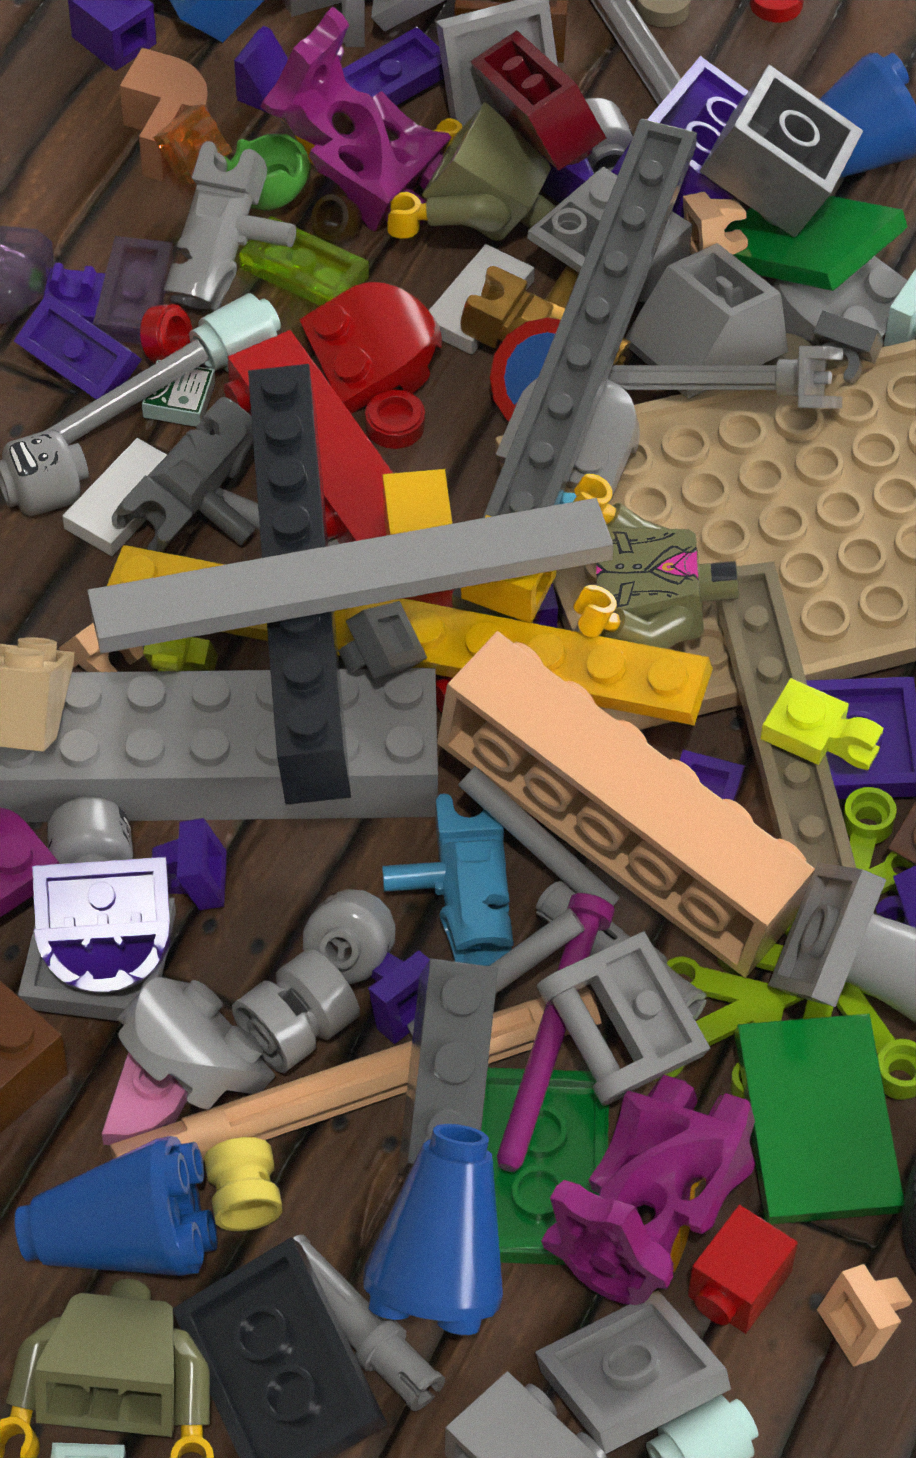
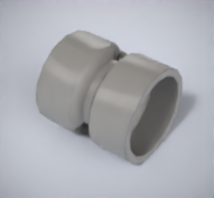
M307 948L276 972L277 984L264 980L232 1005L233 1016L237 1026L247 1031L259 1042L264 1051L260 1058L268 1066L280 1073L287 1072L316 1049L315 1037L328 1041L360 1016V1007L347 980L337 967L316 949Z

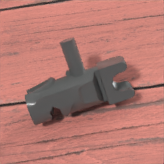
M222 397L218 399L202 417L203 420L196 426V429L186 433L149 475H145L123 499L111 517L112 525L115 528H124L131 520L144 518L150 521L155 529V537L147 546V550L164 552L191 518L200 511L240 546L244 544L256 527L221 498L224 491L220 486L227 477L234 478L238 475L244 458L253 444L252 417L229 398Z

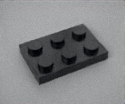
M290 1237L173 1308V1313L181 1330L189 1333L208 1363L210 1394L239 1458H332L388 1425L302 1245L294 1238Z

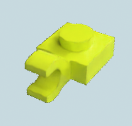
M194 637L145 645L143 654L151 667L158 669V671H215L218 658L210 640Z
M790 678L762 725L760 739L817 765L820 764L828 751L857 768L869 770L879 752L880 747L876 743L882 735L884 728L876 722L862 717L846 719L848 703Z

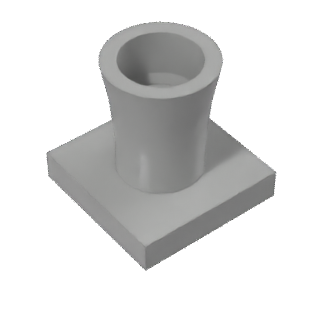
M818 862L768 986L792 996L836 1007L844 984L847 982L885 1002L911 1021L916 1022V928L873 913L886 879L863 869Z

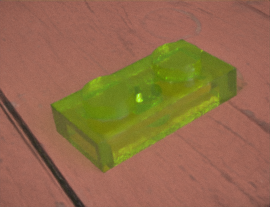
M270 216V217L268 218V219H270V220H275V221L283 222V221H281V220H279V219H277V218H275V217H272V216ZM296 228L295 241L291 247L250 240L239 252L241 269L320 306L349 288L364 283L369 277V261Z

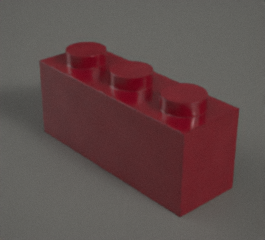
M518 30L470 61L500 115L516 128L558 171L566 165L581 162L591 154L593 147L607 139L576 82Z

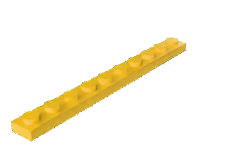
M123 545L107 586L225 564ZM403 598L334 611L338 650L355 640L346 620L364 609L400 601L427 656L425 660L412 668H435L437 675L454 678L498 631L513 643L520 642L534 650L542 660L543 665L565 682L573 681L581 685L589 692L598 707L694 726L713 670L710 659L706 656L602 636L588 637L581 632ZM267 623L221 631L268 641Z

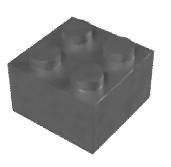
M768 65L734 109L699 172L756 210L770 224L780 227L795 238L832 193L863 130L778 70Z

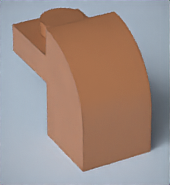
M141 48L120 84L123 125L142 130L139 135L142 176L163 182L174 162H181L189 144L201 147L210 139L208 91L203 76L188 62L174 56Z

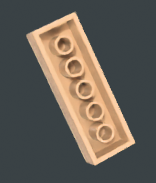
M497 631L447 684L437 740L438 745L470 769L476 766L522 809L744 978L751 973L793 923L815 871V868L807 863L802 852L784 839L773 838L753 823L750 814L740 804L730 799H721L701 784L696 773L688 765L676 759L669 760L650 746L642 732L633 724L625 720L617 721L598 707L589 692L581 685L573 681L565 682L546 668L540 657L530 647L520 642L513 643Z

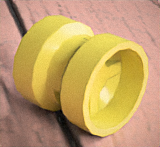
M256 1137L234 1138L218 1143L207 1151L204 1156L207 1179L216 1187L217 1191L211 1199L215 1224L229 1231H247L269 1225L279 1218L282 1214V1203L279 1188L270 1182V1175L275 1168L271 1145L266 1140Z

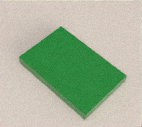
M829 195L795 238L780 227L770 224L760 213L751 207L746 210L745 219L733 221L724 231L729 232L740 229L747 237V248L733 256L757 275L834 291L905 231L908 225L903 209Z
M870 1014L738 1024L734 1034L745 1099L751 1103L755 1119L751 1138L765 1221L773 1225L901 1213L904 1206V1198Z
M488 1067L481 1131L489 1137L487 1150L492 1153L500 1262L566 1265L561 1258L544 1249L541 1242L547 1229L557 1222L550 1197L556 1186L563 1180L579 1184L587 1191L599 1196L598 1193L591 1189L588 1179L608 1149L609 1104L601 1105L592 1089L596 1080L591 1071L553 1070L523 1165L515 1172L505 1171L498 1166L497 1153L525 1069Z

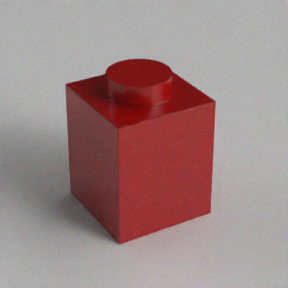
M739 1204L692 1266L688 1297L694 1300L699 1311L711 1321L720 1325L731 1324L747 1334L792 1273L798 1242Z

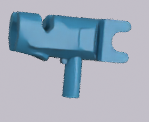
M443 793L435 800L436 836L440 862L382 866L384 891L435 888V894L444 895L445 907L441 909L439 915L453 953L454 961L489 966L512 950V946H514L508 902L510 901L503 842L504 827L485 809L479 815L471 818L459 815L454 809L452 797Z

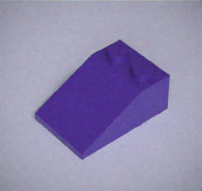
M701 56L647 119L697 132L696 149L672 209L674 213L684 218L683 196L706 192L710 199L736 198L699 171L734 109L747 94L748 90ZM630 144L611 170L617 176Z

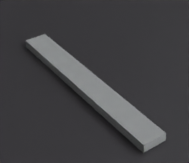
M597 498L88 589L87 591L101 654L613 560V542Z

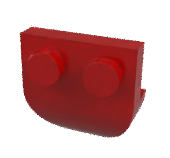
M369 282L355 285L299 319L331 387L351 414L367 405L371 398L378 393L392 390L398 385L404 391L414 393L430 377L431 373L428 364L432 359L435 347H442L440 327L424 304L405 290L385 283Z

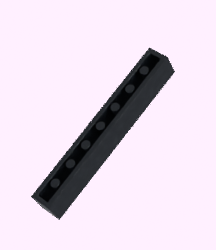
M309 364L249 370L262 558L329 546L317 413ZM331 611L267 623L276 752L285 805L351 798L335 612Z

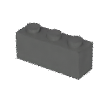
M430 958L419 975L397 1175L408 1176L423 1143L431 1139L435 1126L440 1124H459L481 1131L498 967Z

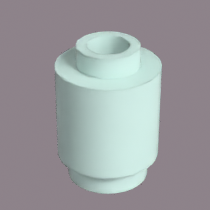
M247 293L201 318L198 322L199 327L190 331L189 338L190 342L198 339L209 357V360L202 364L205 368L215 369V372L221 368L228 371L227 356L276 336V331L281 329V323L274 307L265 298L258 300L253 294Z
M719 1395L658 1427L659 1436L648 1441L646 1447L650 1458H752L754 1456L752 1440L757 1438L759 1434L752 1416L740 1400L735 1399L729 1403L724 1396Z

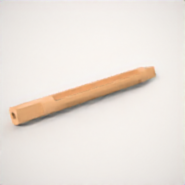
M586 986L580 988L578 993L595 1024H601L594 993ZM542 997L493 1013L488 1064L532 1049L546 1006ZM567 1029L564 1036L570 1034ZM412 1041L210 1108L209 1110L183 1117L181 1121L110 1144L113 1159L157 1138L174 1136L182 1144L196 1142L204 1161V1156L210 1148L226 1140L240 1137H256L267 1140L407 1092Z

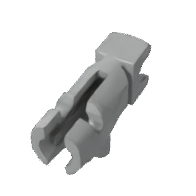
M207 141L201 146L192 179L197 184L181 238L176 245L177 249L182 252V255L188 261L183 264L174 263L171 265L163 291L164 294L172 295L170 301L176 305L202 312L218 310L237 272V263L234 260L239 245H246L248 239L291 247L295 241L296 226L294 224L248 215L251 204L258 205L267 176V166L264 159L252 149L244 150L237 166L233 170L226 172L227 161L223 155L217 152L214 143Z

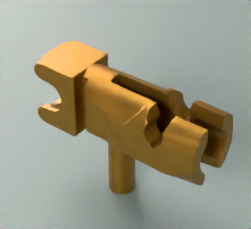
M490 266L486 270L481 296L470 295L465 302L460 320L461 331L492 348H496L500 341L503 342L506 335L525 322L547 317L561 320L579 272L567 266L547 297L543 299L526 291L528 284L526 280L499 267ZM624 337L613 365H624L626 357L622 354L628 349L631 342Z

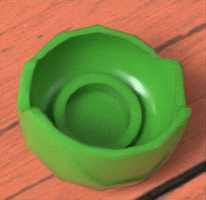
M266 134L252 141L240 139L237 142L234 157L228 160L226 156H223L228 164L226 172L233 170L237 166L242 152L246 149L256 151L264 159L267 166V176L258 205L251 204V209L272 211L288 204L300 193L310 177L311 163L303 144L288 134Z

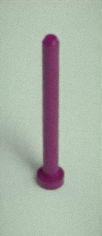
M576 893L570 897L567 910L570 908L576 914L585 930L566 943L557 971L591 955L598 931L607 930L610 927L615 913L613 905L607 900L587 893ZM554 1004L545 1006L497 1153L498 1166L505 1171L515 1172L523 1165L567 1029Z

